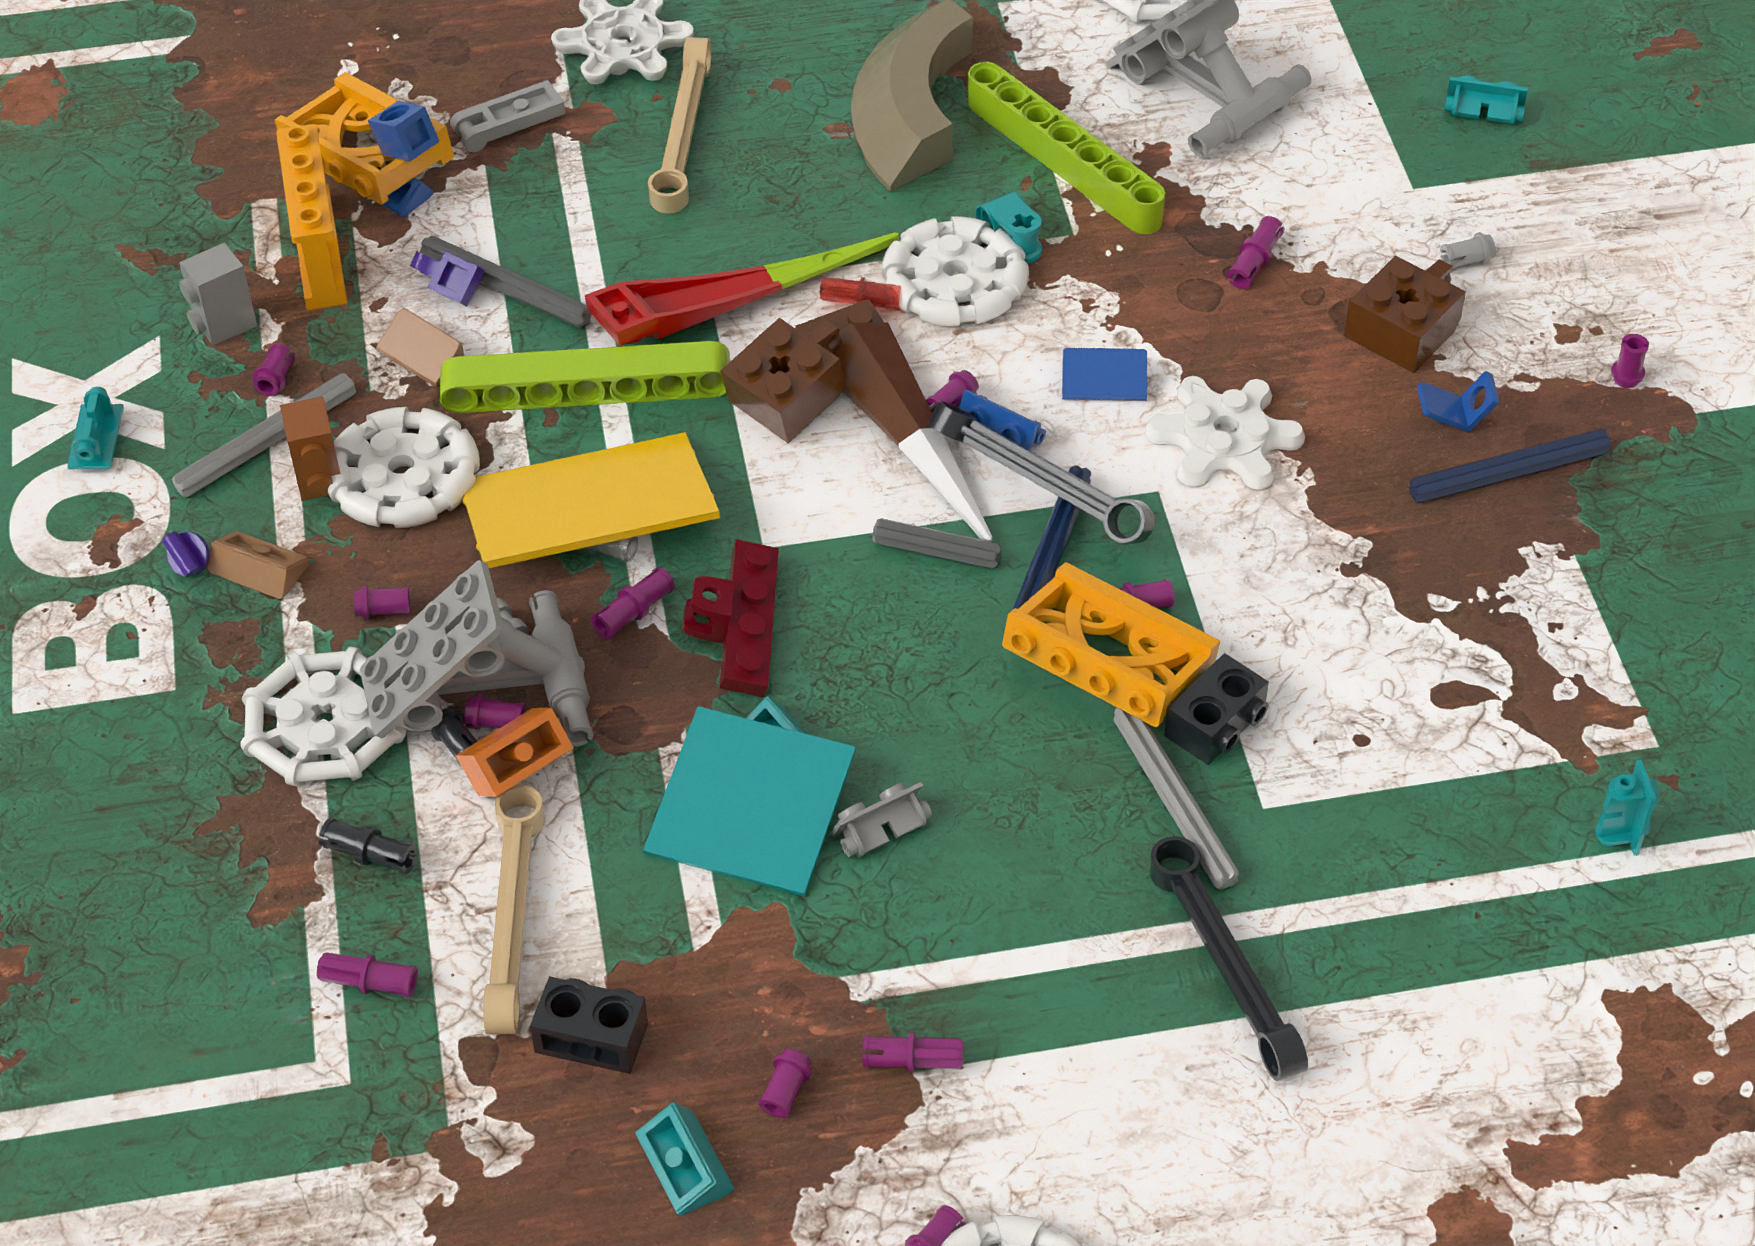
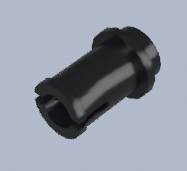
M452 708L442 709V720L431 729V735L436 741H442L456 758L455 755L478 741L465 726L463 714L460 711H454Z

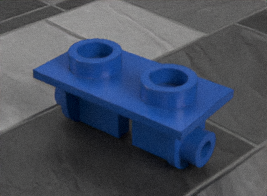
M967 389L964 390L959 408L975 416L978 422L1030 451L1032 450L1033 443L1040 445L1043 442L1046 430L1041 428L1040 422L1028 419L994 403L983 395L975 394Z

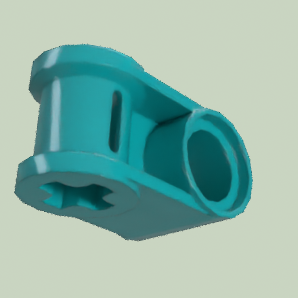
M1015 191L1009 192L976 208V219L989 222L990 228L994 232L1002 228L1010 234V238L1025 252V262L1027 264L1033 263L1041 257L1042 244L1038 240V232L1042 225L1041 217L1023 201L1018 193Z

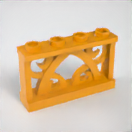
M347 72L333 79L335 83L333 88L288 117L281 115L275 119L277 130L296 125L316 124L324 173L331 176L336 182L343 183L356 190L362 197H368L380 205L388 201L389 194L436 162L443 166L454 158L446 125L431 117L430 120L440 142L410 162L382 155L379 146L342 148L345 130L352 132L372 130L368 120L399 101ZM393 160V162L386 166L385 161Z
M296 125L278 129L276 135L292 242L297 244L307 310L348 304L329 184H326L317 125Z
M1067 562L1061 565L1056 570L1055 577L1020 608H1015L1008 613L1002 646L1005 649L1153 727H1158L1163 722L1164 716L1167 713V707L1216 661L1220 640ZM1083 633L1108 635L1127 645L1133 656H1107L1090 647ZM1172 668L1178 671V673L1174 675L1170 669ZM1153 673L1159 676L1165 685L1155 681Z

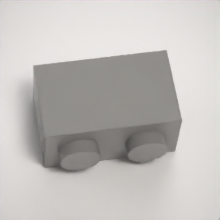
M225 242L179 262L183 275V280L179 281V287L185 300L191 306V310L187 311V317L197 334L203 332L212 346L257 326L244 267Z

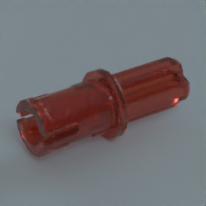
M825 277L821 281L819 294L820 299L823 301L856 304L870 299L874 307L895 311L900 310V285L867 281L866 277H861L860 281Z

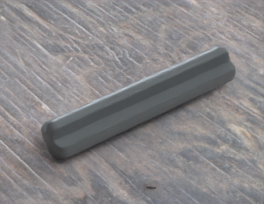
M883 518L877 519L873 528V542L879 545L990 569L997 568L1001 558V545L995 542Z

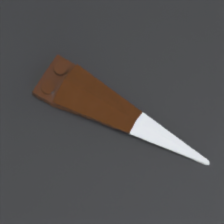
M870 299L796 325L795 328L803 334H808L826 319L839 328L842 343L833 352V355L838 357L841 362L845 380L842 392L903 451L952 505L981 540L992 542V535L943 434L927 424L932 411L889 323L883 321Z

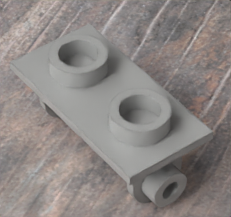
M904 782L899 783L879 795L881 801L867 808L863 802H860L838 814L840 821L837 822L831 831V837L833 838L843 833L845 838L840 842L844 853L848 857L853 855L861 857L889 842L882 828L885 824L889 825L896 839L925 826L926 820L932 817V811L925 800L918 802L916 798L917 793L923 787L922 782L906 788Z

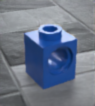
M397 101L368 120L384 156L410 162L440 142L425 106Z

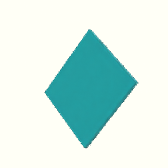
M698 706L645 843L644 854L805 896L856 753V746Z

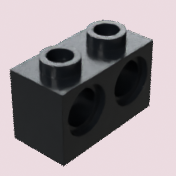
M1224 653L1167 707L1164 736L1209 765L1221 752L1224 754L1230 752L1236 745L1240 734L1249 725L1256 726L1263 719L1269 707V703L1266 702L1269 681Z
M549 976L530 1024L534 1052L630 1074L648 1026L645 997L638 996L627 989L618 988L610 990L589 985L585 981L576 978L564 980ZM565 1014H574L573 1016L567 1018L560 1017ZM613 1024L622 1025L618 1028H608L610 1025Z

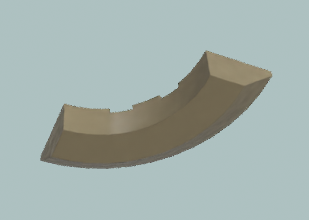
M953 0L941 1L912 16L892 30L877 44L858 73L851 102V119L857 147L860 146L865 156L866 165L889 192L953 160V123L944 116L932 97V86L936 78L942 77L954 64L972 53L973 17Z

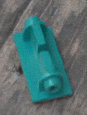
M1473 76L1450 77L1444 111H1451V116L1479 119L1480 108L1484 106L1488 107L1486 120L1514 125V121L1522 122L1528 88L1520 87L1518 84L1509 81L1492 83L1480 81Z
M92 387L84 395V404H81L68 460V470L111 469L124 405L112 404L107 391L102 387Z
M1636 760L1632 775L1621 774L1610 781L1603 805L1605 811L1601 812L1595 830L1596 837L1602 845L1612 847L1618 844L1629 843L1634 856L1639 855L1644 836L1649 834L1652 811L1659 803V791L1656 781L1653 778H1648L1642 760Z

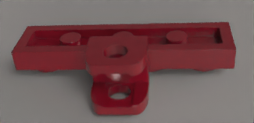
M736 539L731 553L729 580L712 576H699L693 582L692 598L688 599L684 606L682 630L692 637L721 643L724 636L720 689L764 698L769 682L779 548ZM712 592L717 598L715 601L708 600L702 593ZM694 615L706 616L709 623L702 624L697 622Z

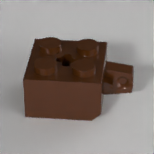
M1395 255L1349 300L1344 337L1415 373L1454 333L1461 320L1466 291L1450 283V274L1453 272L1452 265L1439 259L1427 270H1423Z
M779 317L720 370L728 401L786 443H789L830 406L842 392L845 380L841 362L838 357L833 355V352L842 343L839 328L826 319L808 334H803Z

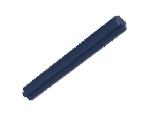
M1593 430L1417 476L1410 480L1409 491L1414 501L1418 503L1606 454L1610 451L1611 439L1606 430Z
M1074 465L1069 469V473L1089 484L1091 483V471L1087 467L1081 468ZM1060 497L1056 500L1013 609L1020 608L1054 577L1080 508Z

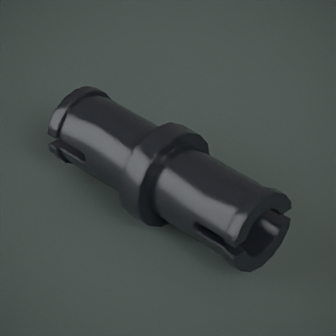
M329 818L324 822L319 833L320 837L329 838L328 840L321 838L319 840L320 847L330 848L354 856L356 862L367 866L376 863L398 870L400 873L408 874L417 860L416 855L408 854L409 852L414 854L418 852L416 845L383 836L379 829L370 826L361 829Z

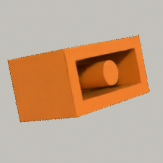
M552 707L531 708L455 756L478 796L497 797L574 747Z

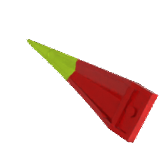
M891 233L802 258L727 272L665 279L621 281L584 295L588 311L619 346L639 342L643 337L660 339L888 248L892 242L900 241L899 233Z

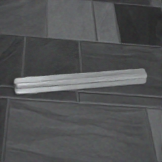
M340 373L295 402L323 396L326 411H329L356 393L355 384L345 373ZM281 410L175 474L172 480L176 490L183 497H190L284 439L286 432Z
M1116 708L1114 711L1115 724L1183 836L1198 848L1200 854L1199 862L1214 887L1223 890L1228 886L1235 885L1238 882V869L1148 723Z

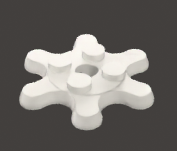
M580 0L579 9L587 19V22L576 28L558 29L552 34L551 40L559 53H581L589 56L582 63L581 72L590 84H601L606 81L610 74L621 75L629 69L637 70L647 80L656 81L664 76L667 69V61L661 56V50L670 47H683L686 37L693 36L694 29L686 21L665 22L658 19L656 16L662 9L663 0H635L632 4L625 7L612 6L606 0Z
M1197 376L1186 377L1177 389V397L1185 405V412L1177 415L1156 414L1148 421L1145 427V435L1149 441L1156 444H1175L1186 452L1187 457L1183 459L1177 468V478L1184 485L1193 487L1203 485L1215 471L1230 470L1237 473L1247 487L1255 490L1266 489L1272 485L1274 473L1270 464L1264 458L1265 454L1275 449L1297 450L1304 445L1305 441L1304 431L1298 422L1275 420L1263 412L1271 403L1272 393L1269 385L1260 379L1250 380L1241 391L1230 389L1223 394H1218L1212 391L1202 378ZM1219 424L1221 428L1226 427L1232 429L1233 431L1237 429V431L1228 434L1225 431L1216 430V428Z

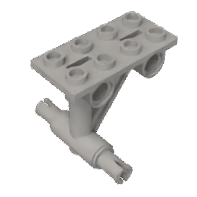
M1188 0L1115 46L1113 50L1116 56L1105 62L1108 68L1119 64L1128 79L1135 83H1142L1162 69H1165L1223 107L1212 115L1208 125L1188 137L1190 150L1198 157L1205 156L1209 151L1222 143H1234L1241 137L1244 131L1271 113L1279 112L1286 108L1290 98L1300 90L1308 87L1312 81L1307 68L1297 64L1278 78L1269 77L1256 86H1251L1226 44L1229 39L1224 31L1235 25L1239 20V10L1234 0ZM1194 51L1199 59H1204L1208 67H1206L1199 61L1195 60L1188 54Z
M481 560L476 561L361 666L360 673L373 735L384 738L396 726L415 732L432 729L442 720L443 712L439 695L544 684L549 706L559 716L561 725L573 746H582L588 743L587 739L591 740L594 733L586 711L590 696L584 677L585 663L583 658L578 655L571 626L561 617L557 595L552 591L543 590L534 594L535 598L530 597L529 606L532 610L536 626L532 636L514 629L510 621L501 618L488 564Z

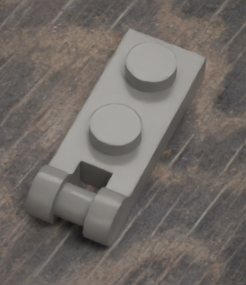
M546 80L461 110L452 116L450 125L454 132L461 136V141L468 151L478 152L491 140L564 115L565 105L550 82Z

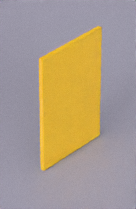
M686 432L477 476L474 485L463 495L464 498L462 500L466 506L477 542L476 549L480 552L482 561L487 563L489 568L720 518V513L714 500V494L708 486L695 456V450L692 449Z

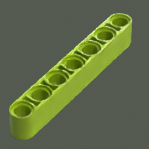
M980 62L974 64L969 69L968 106L973 112L1130 230L1145 235L1155 233L1162 227L1165 190L1158 182L1000 66L991 62Z
M703 341L457 356L447 359L441 365L440 403L442 407L453 413H473L715 398L726 394L720 370L731 361L730 351L728 347L720 342Z

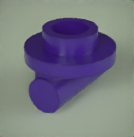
M174 531L161 540L167 549L168 563L177 574L185 576V578L200 574L208 565L210 558L209 547L205 539L194 532L178 534Z

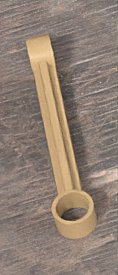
M686 37L683 72L662 168L654 172L648 180L650 204L653 209L661 213L679 212L689 202L688 180L684 172L704 78L709 76L711 68L712 47L710 38ZM668 188H673V189H677V190H678V191L673 192V193H660V192H659V191H661V190H663V189H668Z
M514 785L498 795L495 800L498 827L504 836L489 984H486L484 991L483 1016L486 1034H517L519 1029V978L532 837L541 831L545 823L541 794L535 788L528 785ZM518 806H528L535 809L530 815L523 818H512L505 815L510 809Z

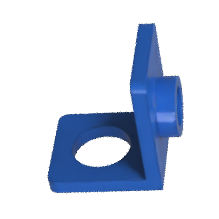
M1487 371L1461 396L1425 382H1421L1417 386L1422 412L1426 417L1434 419L1440 424H1447L1468 433L1499 403L1493 374ZM1485 388V400L1481 407L1475 410L1474 402L1476 396Z

